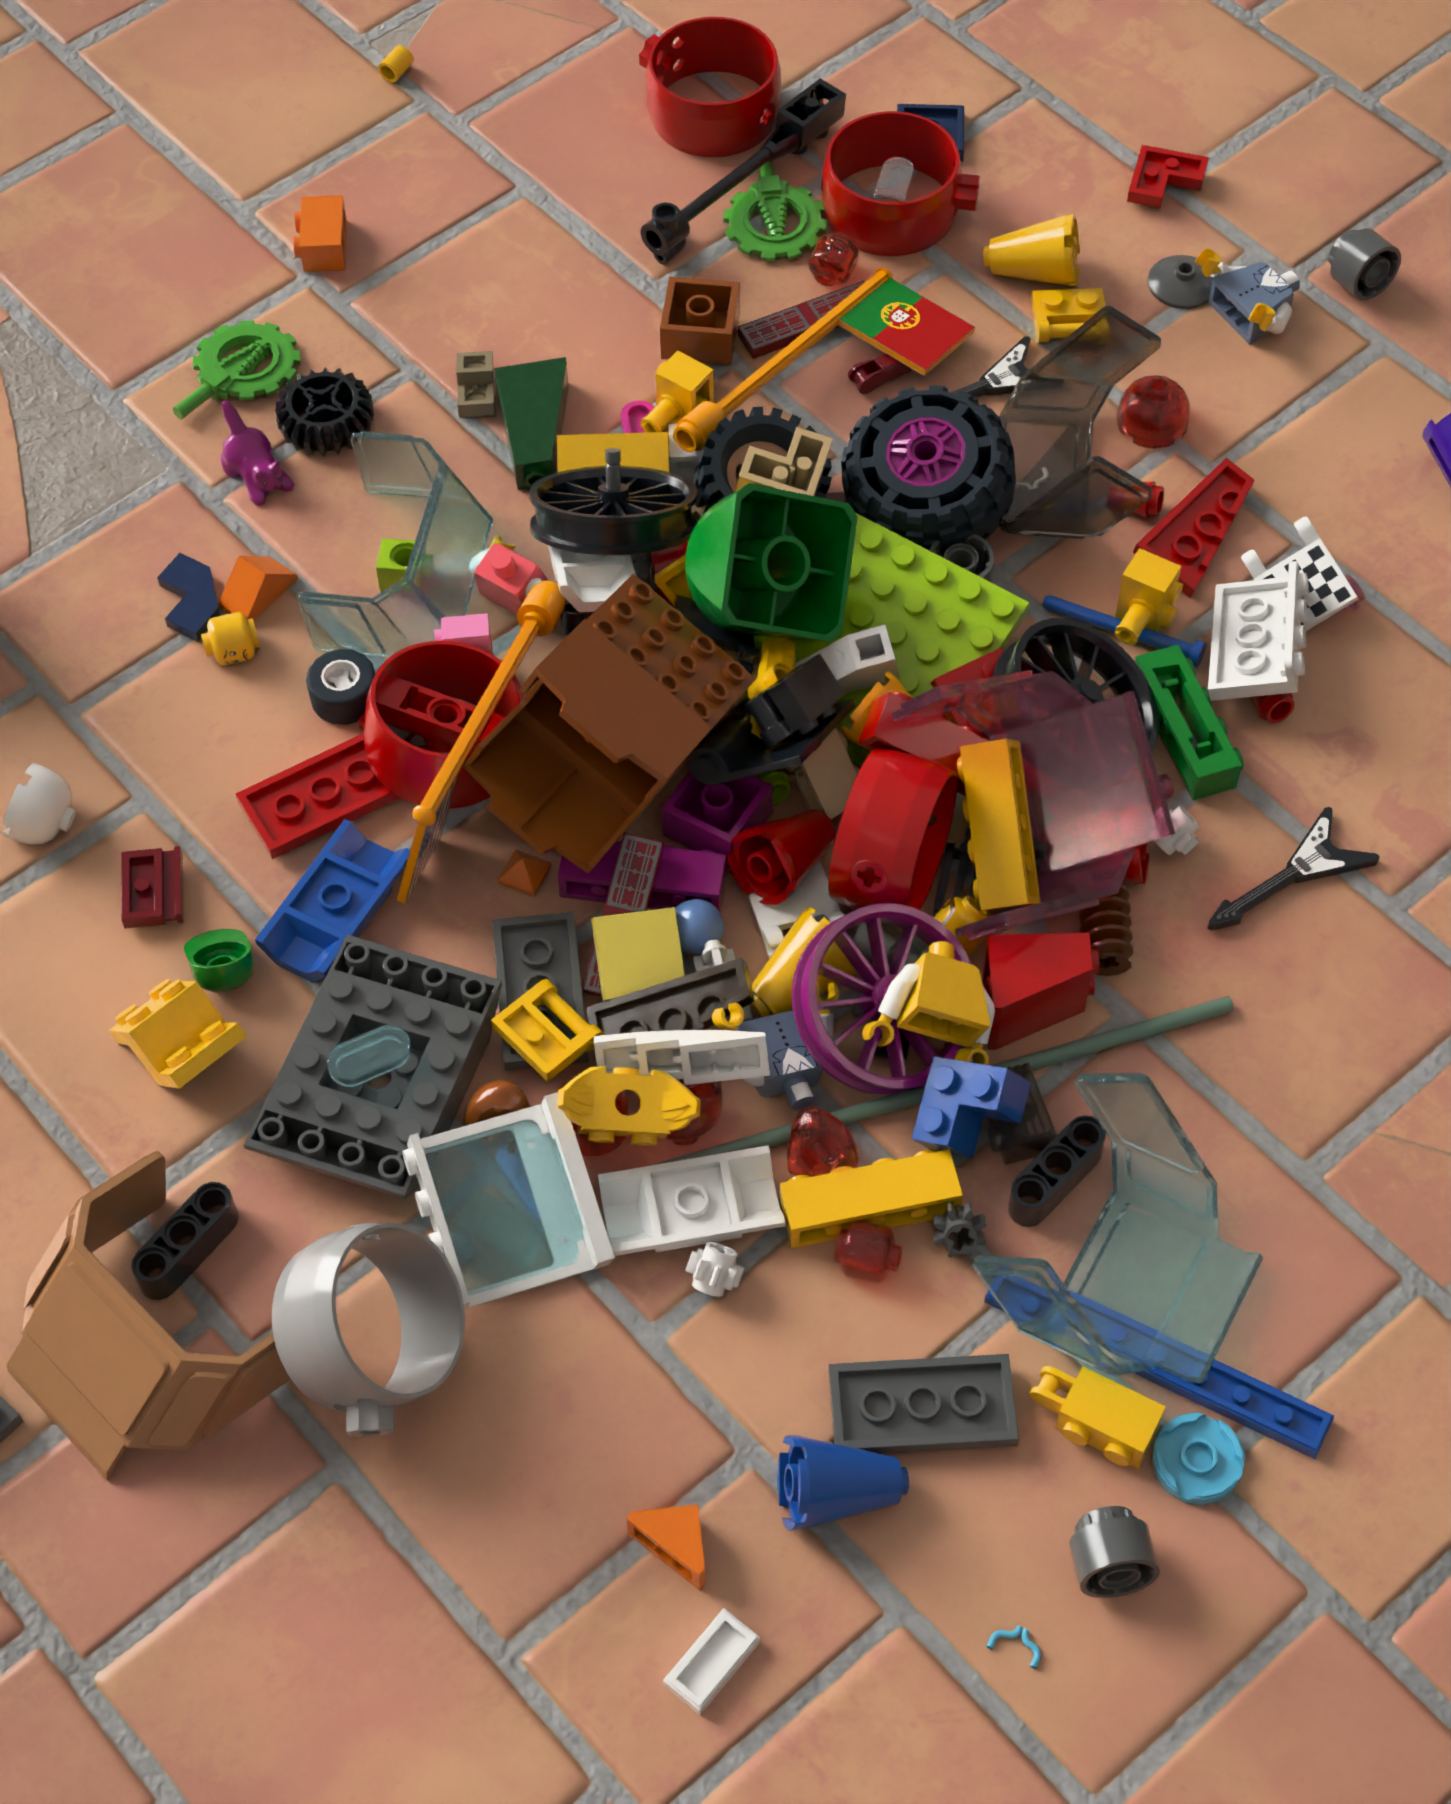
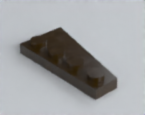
M739 958L588 1006L586 1011L589 1025L596 1024L605 1035L650 1031L706 1030L714 1025L712 1014L715 1009L723 1008L725 1018L730 1016L728 1010L729 1003H738L744 1008L755 1000L747 963L743 958Z

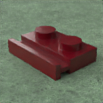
M176 846L174 850L170 851L156 848L121 852V921L124 929L165 925V921L177 920V923H184L183 854L180 846Z

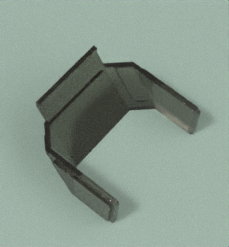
M1105 306L1020 377L1002 412L998 416L1001 419L1005 432H1008L1010 436L1016 472L1013 501L1009 512L1004 513L1003 518L999 520L1000 530L1014 535L1075 539L1102 536L1152 497V488L1146 483L1100 456L1091 457L1093 422L1113 386L1161 347V338L1114 307Z

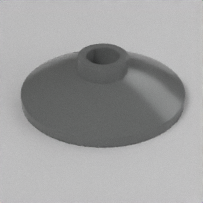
M1174 255L1163 258L1153 265L1148 276V286L1153 296L1160 302L1174 308L1191 309L1209 302L1213 278L1203 275V267L1195 263L1197 257Z

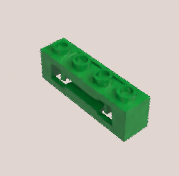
M1179 645L1135 656L1134 661L1148 681L1156 701L1159 716L1158 734L1192 800L1236 788L1240 772L1244 767L1242 755L1238 748L1232 747L1227 737V728L1223 719L1216 717L1211 707L1209 692L1205 687L1201 688L1198 683L1192 660L1185 658ZM1176 693L1180 698L1179 708L1175 702ZM1193 735L1195 736L1198 744H1196V751L1192 746Z

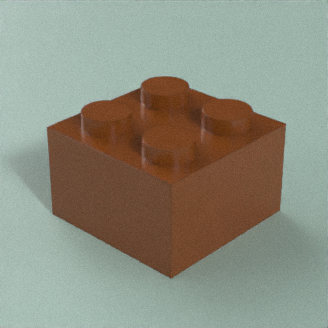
M669 276L660 324L661 359H670L678 350L699 362L732 365L740 317V282Z

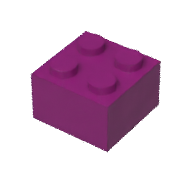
M689 770L661 808L663 836L691 850L707 849L716 853L726 854L727 867L730 868L728 854L733 849V843L730 844L732 838L746 828L764 824L773 812V785L754 775L715 785H707L698 781Z

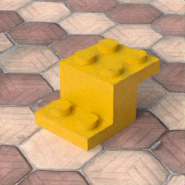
M168 979L157 985L148 993L151 997L149 1001L139 1008L134 1004L125 1009L115 1018L118 1024L109 1030L118 1044L129 1045L159 1086L178 1089L247 1037L238 1023L226 1022L197 981H180V979L173 983Z

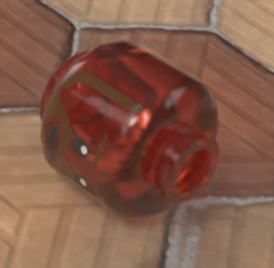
M841 232L825 234L818 239L808 260L809 270L814 275L815 280L821 285H842L849 280L859 259V252L855 242L848 235Z

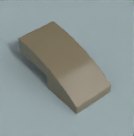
M493 352L457 353L456 374L459 417L495 415Z

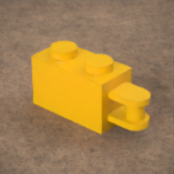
M1044 1366L1040 1372L1042 1380L1038 1387H1032L1029 1396L1035 1403L1058 1414L1055 1428L1062 1431V1435L1070 1442L1081 1446L1088 1444L1102 1451L1108 1460L1119 1466L1130 1465L1139 1469L1161 1424L1166 1406L1082 1366L1076 1378L1054 1367ZM1057 1389L1068 1393L1066 1399L1055 1394Z

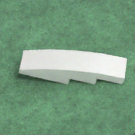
M671 1030L594 1036L597 1067L606 1066V1073H613V1068L617 1067L639 1069V1075L651 1074L652 1070L667 1072L676 1080L684 1079V1085L770 1076L765 1032Z

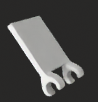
M820 860L794 893L778 905L760 903L759 901L763 898L753 892L747 895L769 958L784 939L781 930L791 928L806 908L811 907L816 910L811 915L816 921H820L825 917L831 923L845 916L841 912L837 901L829 896L828 880Z

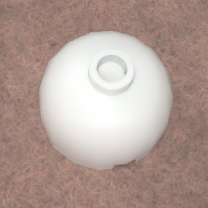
M32 763L25 771L26 774L32 776L27 785L18 783L3 820V825L8 828L2 831V835L26 844H44L53 840L60 830L67 832L70 829L76 815V810L70 808L72 792L66 780L53 770L37 763Z

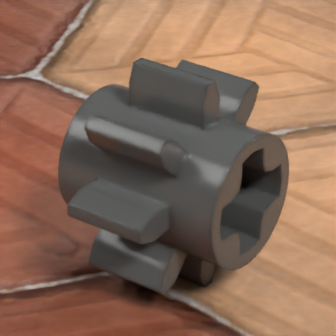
M948 1202V1209L944 1212L943 1216L934 1215L933 1217L934 1226L939 1229L933 1233L935 1245L945 1243L947 1254L950 1258L955 1253L966 1254L970 1258L972 1257V1250L977 1244H986L985 1234L981 1231V1229L986 1227L984 1214L974 1216L970 1202H967L965 1206H954L951 1202Z

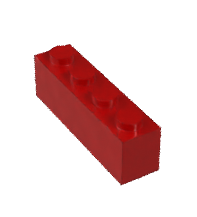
M888 692L873 701L858 744L872 751L874 749L897 750L935 761L957 773V792L966 796L965 784L960 779L957 769V761L961 757L960 746L989 741L982 738L983 734L974 728L960 727L948 721V716L934 709L926 710L914 704L913 699L904 693ZM1022 758L1025 774L1029 761Z

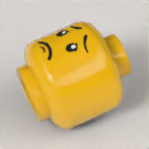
M241 612L211 618L207 624L208 633L201 634L206 656L214 655L217 663L221 666L251 660L255 655V649L260 648L253 618L247 619Z

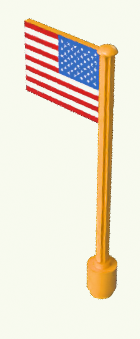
M542 581L530 589L517 612V621L521 626L518 635L421 804L413 809L412 815L417 822V827L397 901L406 903L440 842L459 772L536 636H546L551 633L566 606L565 597L560 593L558 584L553 581Z

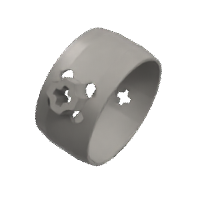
M364 1223L352 1225L348 1229L322 1236L301 1249L291 1258L282 1271L274 1292L272 1329L280 1360L293 1383L305 1396L322 1407L346 1412V1432L348 1435L360 1437L384 1436L394 1434V1407L411 1403L432 1392L448 1378L454 1369L464 1339L465 1312L463 1297L456 1275L445 1255L428 1237L416 1229L402 1224ZM351 1249L363 1254L380 1270L394 1294L401 1321L400 1354L394 1373L384 1388L371 1381L355 1364L343 1342L336 1314L337 1281L342 1264Z

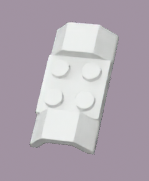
M548 545L559 591L578 612H595L633 573L635 574L630 555L583 554L557 549Z
M769 1145L598 1174L605 1225L614 1256L655 1249L657 1253L702 1245L707 1242H720L742 1238L744 1233L785 1226L784 1214L779 1206L773 1178Z

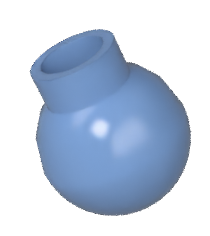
M692 899L682 902L675 907L681 952L699 956L702 955L706 942L710 940L721 941L724 934V921L721 913L713 904L702 899Z

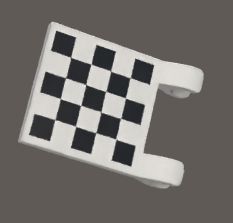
M1303 517L1296 521L1294 526L1306 547L1269 570H1266L1253 549L1244 553L1241 559L1254 580L1288 577L1289 562H1298L1299 572L1306 573L1308 578L1309 593L1308 596H1302V599L1306 600L1307 622H1301L1306 632L1359 599L1308 517Z

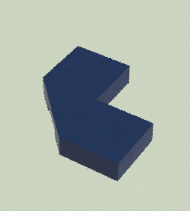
M179 553L157 577L159 586L183 597L167 615L165 621L167 627L198 642L202 638L201 634L208 631V621L213 617L220 616L213 577L209 566Z

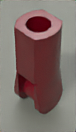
M884 354L876 359L857 363L849 370L848 378L852 382H857V389L861 394H867L883 383L904 375L913 369L890 355Z

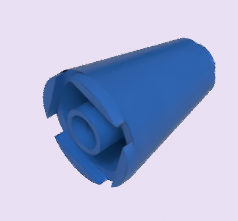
M787 1435L782 1442L790 1445L788 1453L779 1454L777 1488L779 1506H788L791 1518H782L788 1530H802L897 1505L902 1495L908 1493V1471L906 1467H901L896 1457L799 1435Z

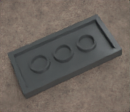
M574 912L492 920L497 979L502 981L499 996L500 1012L544 979H549L557 987V994L585 1020ZM545 1005L537 1007L567 1038L571 1040L576 1036ZM502 1038L505 1071L533 1068ZM588 1051L571 1064L589 1062Z
M1009 1354L829 1364L828 1373L834 1444L878 1454L1018 1446L1019 1436Z

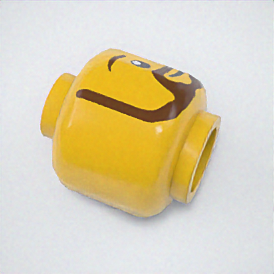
M968 895L964 898L951 897L934 916L935 919L953 933L968 956L973 954L991 931V925L988 921L991 917L988 911H981L980 904Z

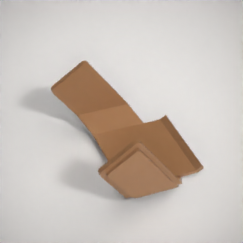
M159 1151L144 1156L77 1200L30 1276L23 1309L26 1308L21 1333L24 1336L7 1363L8 1373L106 1480L114 1476V1467L126 1448L188 1451L204 1438H210L291 1379L278 1355L273 1332L240 1356L185 1352L92 1254V1252L162 1207L165 1203V1157Z

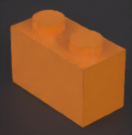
M343 195L301 197V211L295 212L296 232L300 233L299 236H294L293 240L295 258H301L304 272L345 270L347 216Z

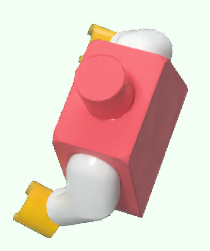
M496 535L489 548L471 559L469 569L475 576L480 595L517 614L530 589L542 581L549 580L538 565L513 552L514 544L504 543L501 541L502 537Z

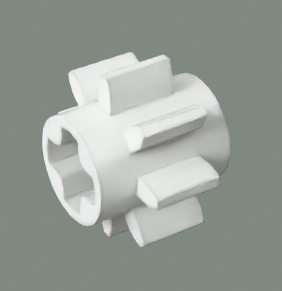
M1164 806L1151 818L1155 829L1150 833V836L1168 855L1173 854L1176 850L1186 855L1199 843L1194 833L1200 826L1181 806H1178L1174 811Z
M707 1242L704 1250L698 1248L697 1252L692 1251L685 1270L694 1274L692 1286L700 1292L717 1297L723 1296L725 1289L732 1291L733 1287H738L744 1267L736 1265L737 1252L730 1247L715 1242Z

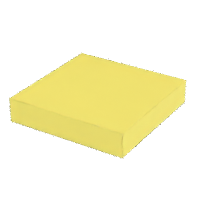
M675 907L600 916L591 919L603 1001L685 976Z

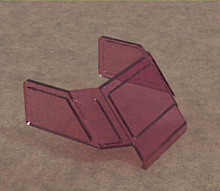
M1031 670L938 686L900 704L902 709L892 713L894 722L957 711L990 738V741L1006 738L1020 741L1032 837L1050 845V849L1037 876L1041 903L1018 907V909L999 913L954 929L957 938L967 935L970 941L988 935L1027 927L1100 905L1098 899L1119 893L1135 852V846L1176 834L1134 691L1091 704L1089 699L1054 671L1032 674ZM1034 849L1035 857L1038 852L1036 849Z

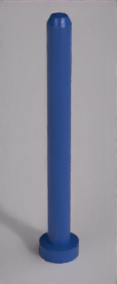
M1052 595L1045 596L1042 606L1048 611L1112 633L1116 631V627L1122 621L1113 616ZM1144 628L1138 637V642L1158 649L1179 645L1185 658H1190L1195 668L1199 667L1207 644L1200 640H1196L1194 644L1147 628Z

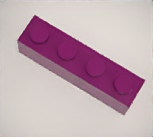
M622 840L617 841L589 874L564 856H561L557 875L560 897L605 903ZM665 845L648 908L677 907L685 901L702 899L713 904L721 912L727 879V855L707 849L695 851Z

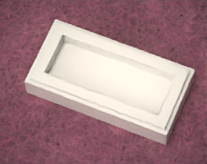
M723 1608L664 1678L663 1685L697 1714L701 1715L760 1644V1637Z

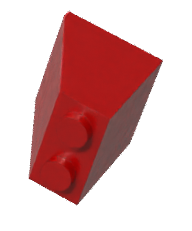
M1089 933L988 935L982 981L995 1008V1015L987 1044L988 1050H997L1085 1012L1088 995H1094L1095 993L1094 974L1099 973L1098 949H1091Z

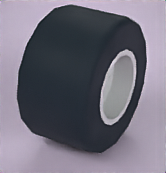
M350 649L329 651L316 658L308 668L306 683L313 710L317 715L332 724L347 725L358 722V719L365 712L367 695L376 674L373 663L364 654Z

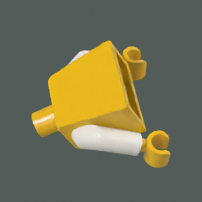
M945 941L935 942L929 946V952L924 953L914 964L904 966L891 982L878 1009L881 1015L878 1021H872L865 1025L862 1031L863 1039L870 1040L874 1035L876 1027H879L882 1030V1038L878 1046L888 1045L894 1039V1029L891 1026V1022L893 1019H896L898 1028L965 1046V1048L957 1052L955 1060L971 1062V1057H973V1063L988 1065L989 1057L982 1047L983 1044H988L995 1008L993 1001L982 985L980 970L975 965L955 960L954 946L951 943Z

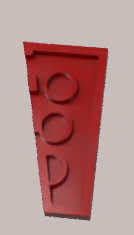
M1225 458L1136 544L1133 553L1136 554L1140 548L1180 565L1181 571L1178 582L1183 584L1182 592L1191 598L1255 479L1228 458Z

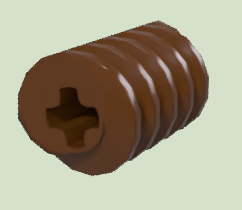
M1118 883L1094 885L1082 892L1078 899L1079 921L1081 924L1079 928L1080 933H1089L1091 949H1098L1099 973L1094 975H1118L1131 968V962L1128 958L1133 955L1134 951L1132 944H1130L1133 939L1132 931L1129 929L1132 921L1128 915L1131 911V906L1128 902L1130 892L1126 886Z

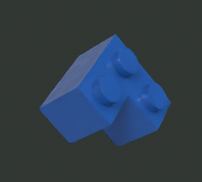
M933 1056L911 1139L937 1152L950 1149L951 1155L973 1159L983 1117L1021 1124L1031 1082L1008 1068Z

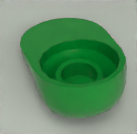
M217 929L193 937L184 946V952L195 981H197L201 988L207 991L226 992L244 985L253 974L254 962L251 945L245 933L240 930Z

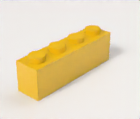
M1006 738L960 746L961 757L958 758L957 769L960 779L965 784L966 798L963 799L962 808L966 821L970 823L971 838L968 840V854L970 860L975 863L977 879L973 881V894L976 902L980 904L981 911H998L1041 904L1020 741Z
M927 1149L916 1153L913 1157L898 1160L882 1158L868 1166L858 1168L842 1166L833 1169L828 1174L813 1177L797 1175L790 1178L787 1182L780 1183V1206L784 1214L791 1249L870 1233L876 1227L868 1223L891 1229L934 1220V1215L943 1216L944 1212L948 1209V1202H951L954 1206H962L963 1198L950 1149L938 1152L934 1149ZM867 1222V1224H868L867 1231H866V1229L862 1226V1223Z

